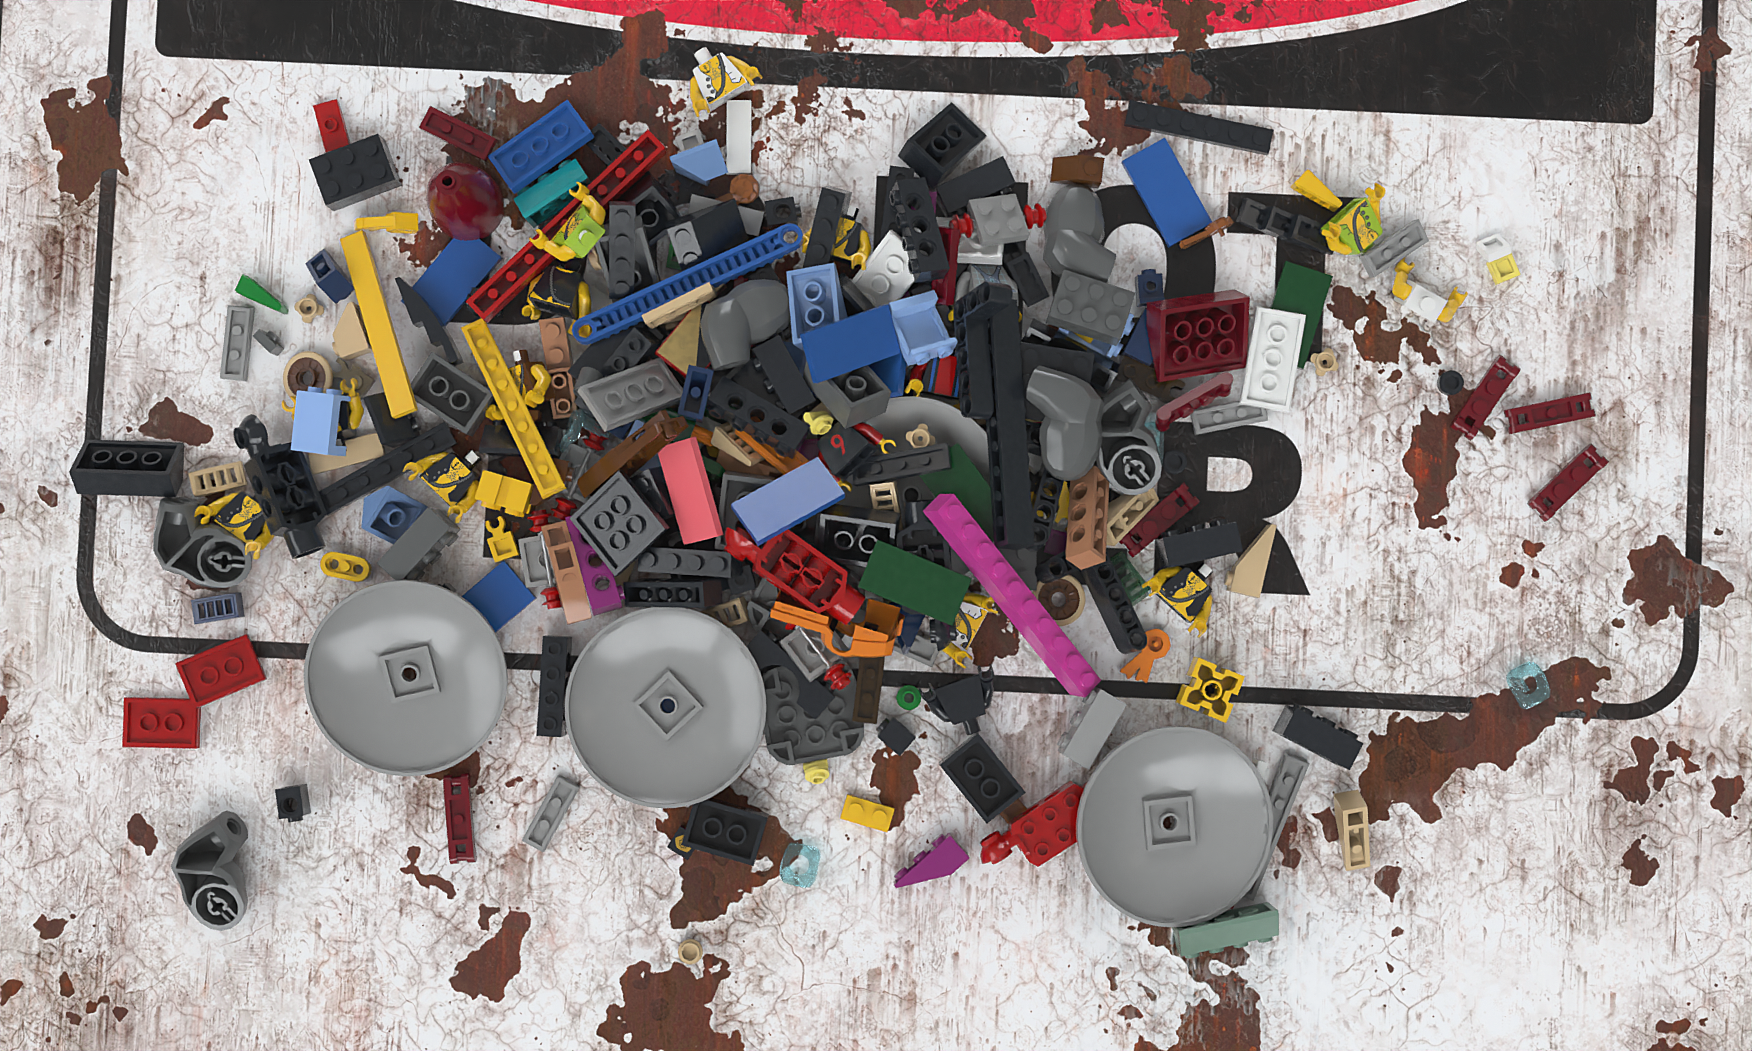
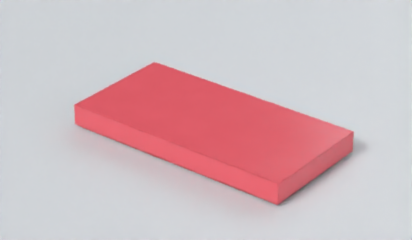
M696 436L666 445L658 453L683 544L724 535Z

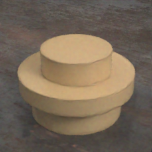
M695 939L684 940L678 948V956L686 964L697 963L703 955L702 945Z

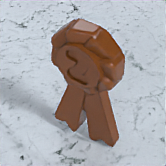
M739 174L731 180L730 193L715 200L725 202L735 198L737 205L750 204L758 198L760 184L753 175Z
M1230 216L1226 218L1221 217L1208 224L1204 232L1180 241L1179 246L1181 249H1186L1217 233L1223 237L1225 236L1223 230L1233 225L1234 222Z

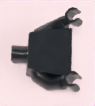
M989 664L990 668L987 671H982L979 665L977 667L978 673L936 688L931 683H928L929 691L922 692L921 688L918 691L922 699L926 701L931 712L943 722H951L953 725L963 723L967 735L977 733L981 729L976 717L986 714V709L991 706L993 697L994 671L992 664Z

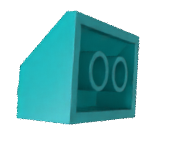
M576 159L564 161L558 166L559 169L552 174H544L538 179L537 184L531 188L527 186L517 193L518 196L514 198V201L523 217L533 228L563 210L575 199L569 193V189L576 193L579 190V185L576 182H580L585 187L591 183Z

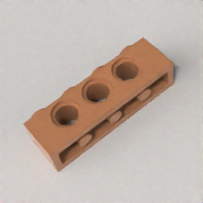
M1095 465L1085 476L1070 481L1065 554L1066 559L1081 570L1106 561L1109 482Z

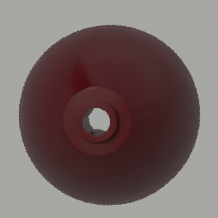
M461 162L449 163L437 169L428 182L426 201L430 215L440 230L450 238L464 241L483 239L494 232L502 221L505 211L502 190L498 183L479 167Z

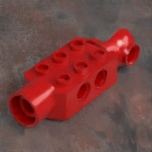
M729 527L726 528V546L724 550L742 562L745 558L753 563L754 572L810 612L819 614L825 611L842 624L847 625L863 604L866 596L846 583L848 572L789 529L768 540L760 549L755 545L756 543L751 535L739 527L736 531Z
M1072 781L1067 782L1027 808L1026 811L1012 818L1009 821L1008 831L1002 835L999 831H995L980 841L982 846L980 854L981 863L992 862V864H996L1008 857L1013 852L1011 848L1017 845L1031 864L1039 867L1076 843L1077 811L1087 782L1081 786Z

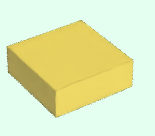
M1512 253L1486 263L1495 285L1521 275Z

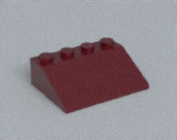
M1232 289L1147 302L1146 327L1157 381L1163 382L1245 368L1248 351L1250 297Z

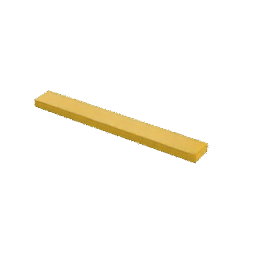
M361 230L341 238L340 242L391 416L397 419L417 411L418 408L366 233Z
M481 318L461 327L541 497L545 499L566 489L486 322Z

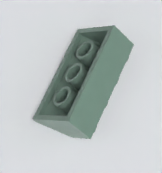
M1264 902L1227 910L1210 920L1198 924L1172 927L1177 952L1180 956H1185V958H1195L1200 956L1199 952L1208 950L1209 953H1218L1224 951V947L1233 945L1234 948L1248 946L1250 941L1258 940L1259 943L1272 941V937L1279 935L1278 910L1270 903Z

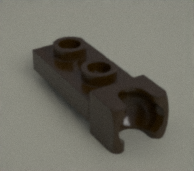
M1125 355L1115 377V380L1122 383L1131 378L1143 393L1159 399V401L1165 404L1176 399L1170 395L1171 389L1183 390L1186 385L1185 382L1179 379L1159 382L1157 381L1155 369Z

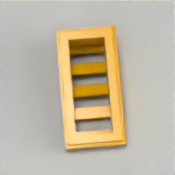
M1308 169L1290 186L1293 190L1332 212H1335L1342 205V202Z

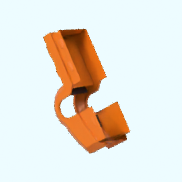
M781 590L770 613L771 618L820 632L821 640L825 647L832 653L842 657L891 656L896 637L901 635L905 618L900 613L901 608L868 598L864 621L860 623L850 621V625H844L825 611L819 614L810 612ZM835 628L841 633L853 637L850 650L842 651L833 646L832 638Z

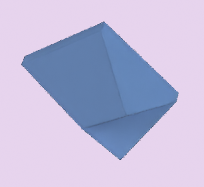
M716 139L670 156L676 173L708 186L712 178L728 173Z
M388 485L364 498L361 528L394 544L428 506Z

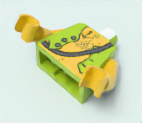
M576 182L579 185V190L575 193L569 189V193L583 202L556 235L549 241V238L540 229H536L535 231L540 235L539 238L536 240L529 238L538 249H544L560 261H568L574 257H585L606 231L603 225L606 215L604 208L592 195H589V189L580 182Z
M1375 183L1374 190L1368 187L1365 190L1368 198L1353 199L1321 228V234L1326 236L1330 250L1342 255H1357L1361 252L1365 253L1375 246L1373 241L1383 232L1380 226V200L1386 192L1383 186Z

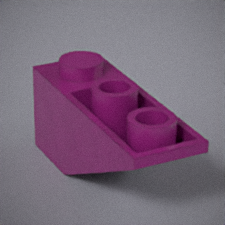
M950 833L946 836L940 834L931 843L933 847L929 851L925 852L922 850L914 857L913 861L915 863L908 869L903 867L894 875L896 878L893 882L894 886L899 888L951 875L970 857Z

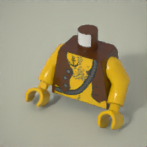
M527 350L513 352L515 366L508 369L527 408H535L538 404L555 399L551 385L552 378L547 372L545 364L542 361L530 362ZM492 404L487 408L485 412L487 418L492 421L504 419L498 406Z

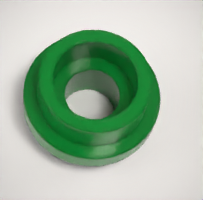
M906 685L898 691L896 699L901 708L913 710L919 706L921 695L916 687ZM907 693H911L914 696L913 701L910 703L904 700V696Z

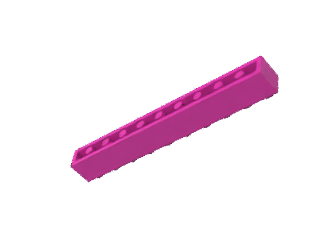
M939 494L923 510L925 515L1070 695L1086 697L1101 679L954 494Z

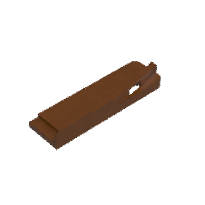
M666 410L660 411L640 429L627 437L619 445L613 447L577 480V485L584 499L592 497L619 470H624L631 477L689 426L684 416L670 419ZM643 431H645V433L636 440V437Z

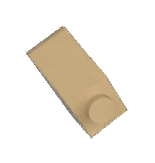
M350 302L347 304L332 334L335 341L332 342L335 354L346 361L373 352L360 306Z

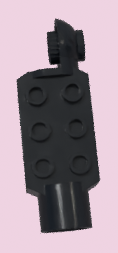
M253 414L246 416L239 427L234 429V440L240 449H246L250 459L244 464V468L270 534L284 537L292 559L301 558L324 549L326 545L317 524L327 515L304 453L291 450L292 442L269 446L265 425Z
M934 499L904 502L905 529L897 533L898 548L952 570L951 546L923 512ZM902 605V610L909 614H922ZM930 619L931 643L937 644L938 652L945 649L951 641H957L956 620L953 626L937 619Z

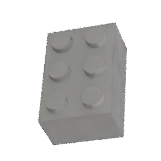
M1097 687L1083 698L1082 702L1085 705L1080 712L1076 711L1070 720L1072 727L1068 733L1064 732L1057 743L1059 745L1058 751L1062 755L1088 770L1127 705Z

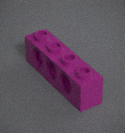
M571 516L565 517L593 616L623 608L621 600L625 599L622 585L616 586L614 579L616 576H614L604 562L597 567L590 565V561L593 558H600L590 544L583 542L584 536L569 519ZM602 580L610 583L609 587L604 590L596 587L598 582Z

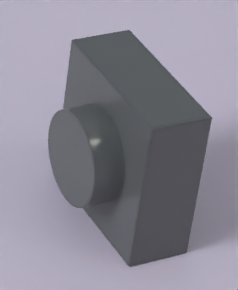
M259 329L253 335L273 355L278 356L284 350L279 344L280 338L272 331L267 333Z

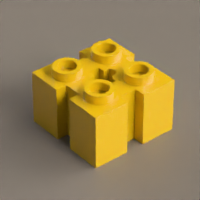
M483 470L475 499L482 501L480 506L499 511L502 506L506 508L504 513L524 518L525 513L532 515L531 512L534 509V505H530L533 484Z
M1193 657L1186 674L1192 677L1189 686L1182 684L1175 702L1195 711H1199L1200 706L1205 708L1202 714L1226 723L1234 705L1228 702L1231 694L1238 695L1245 676L1221 668L1220 672H1216V664L1199 657ZM1212 683V688H1215L1214 692L1206 695L1205 687Z

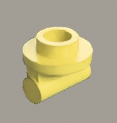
M826 411L806 412L803 415L804 421L810 425L812 434L822 435L831 429L833 418Z
M827 759L803 763L805 779L813 784L823 783L830 775Z

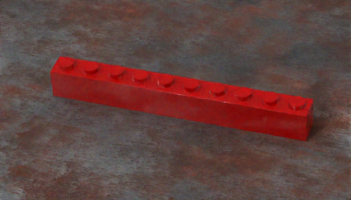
M647 129L587 186L589 195H592L606 211L609 208V201L618 200L666 154L665 146ZM576 198L572 200L541 230L549 238V241L583 201H579ZM537 234L532 239L536 240L540 235ZM529 241L479 288L466 303L488 323L556 257L544 249H538Z

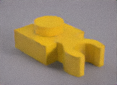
M502 516L498 517L499 526L497 528H493L489 520L485 521L486 529L493 534V537L487 539L495 563L520 555L512 531L504 532L506 522Z

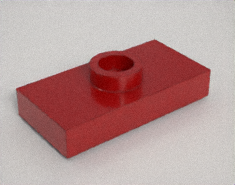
M335 99L313 105L325 152L327 153L351 144L339 101Z

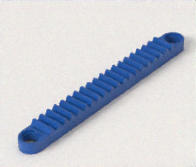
M785 224L579 318L573 324V336L579 343L584 345L592 344L603 338H609L612 334H618L621 330H626L631 325L635 326L640 321L644 322L643 314L708 282L714 288H718L721 284H727L730 280L737 279L738 276H744L749 271L753 272L758 267H764L767 263H773L774 260L781 259L784 255L801 247L804 239L802 230L796 224ZM794 231L798 235L794 243L785 242L784 235L787 232ZM583 325H589L592 327V333L588 337H581L579 329Z

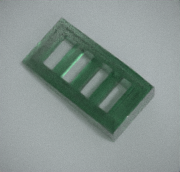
M1122 551L1110 558L1113 566H1116L1121 561L1124 563L1122 567L1116 570L1118 576L1126 570L1130 572L1120 581L1132 606H1135L1149 596L1151 588L1149 586L1142 588L1145 580ZM1134 578L1136 581L1126 588L1124 584ZM1140 586L1141 590L1132 596L1130 593Z

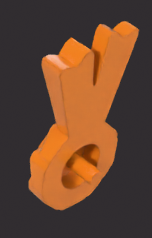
M1160 629L1146 631V647L1120 669L1121 673L1126 674L1127 679H1130L1138 670L1135 680H1142L1144 683H1147L1154 659L1166 656L1171 647L1168 634Z

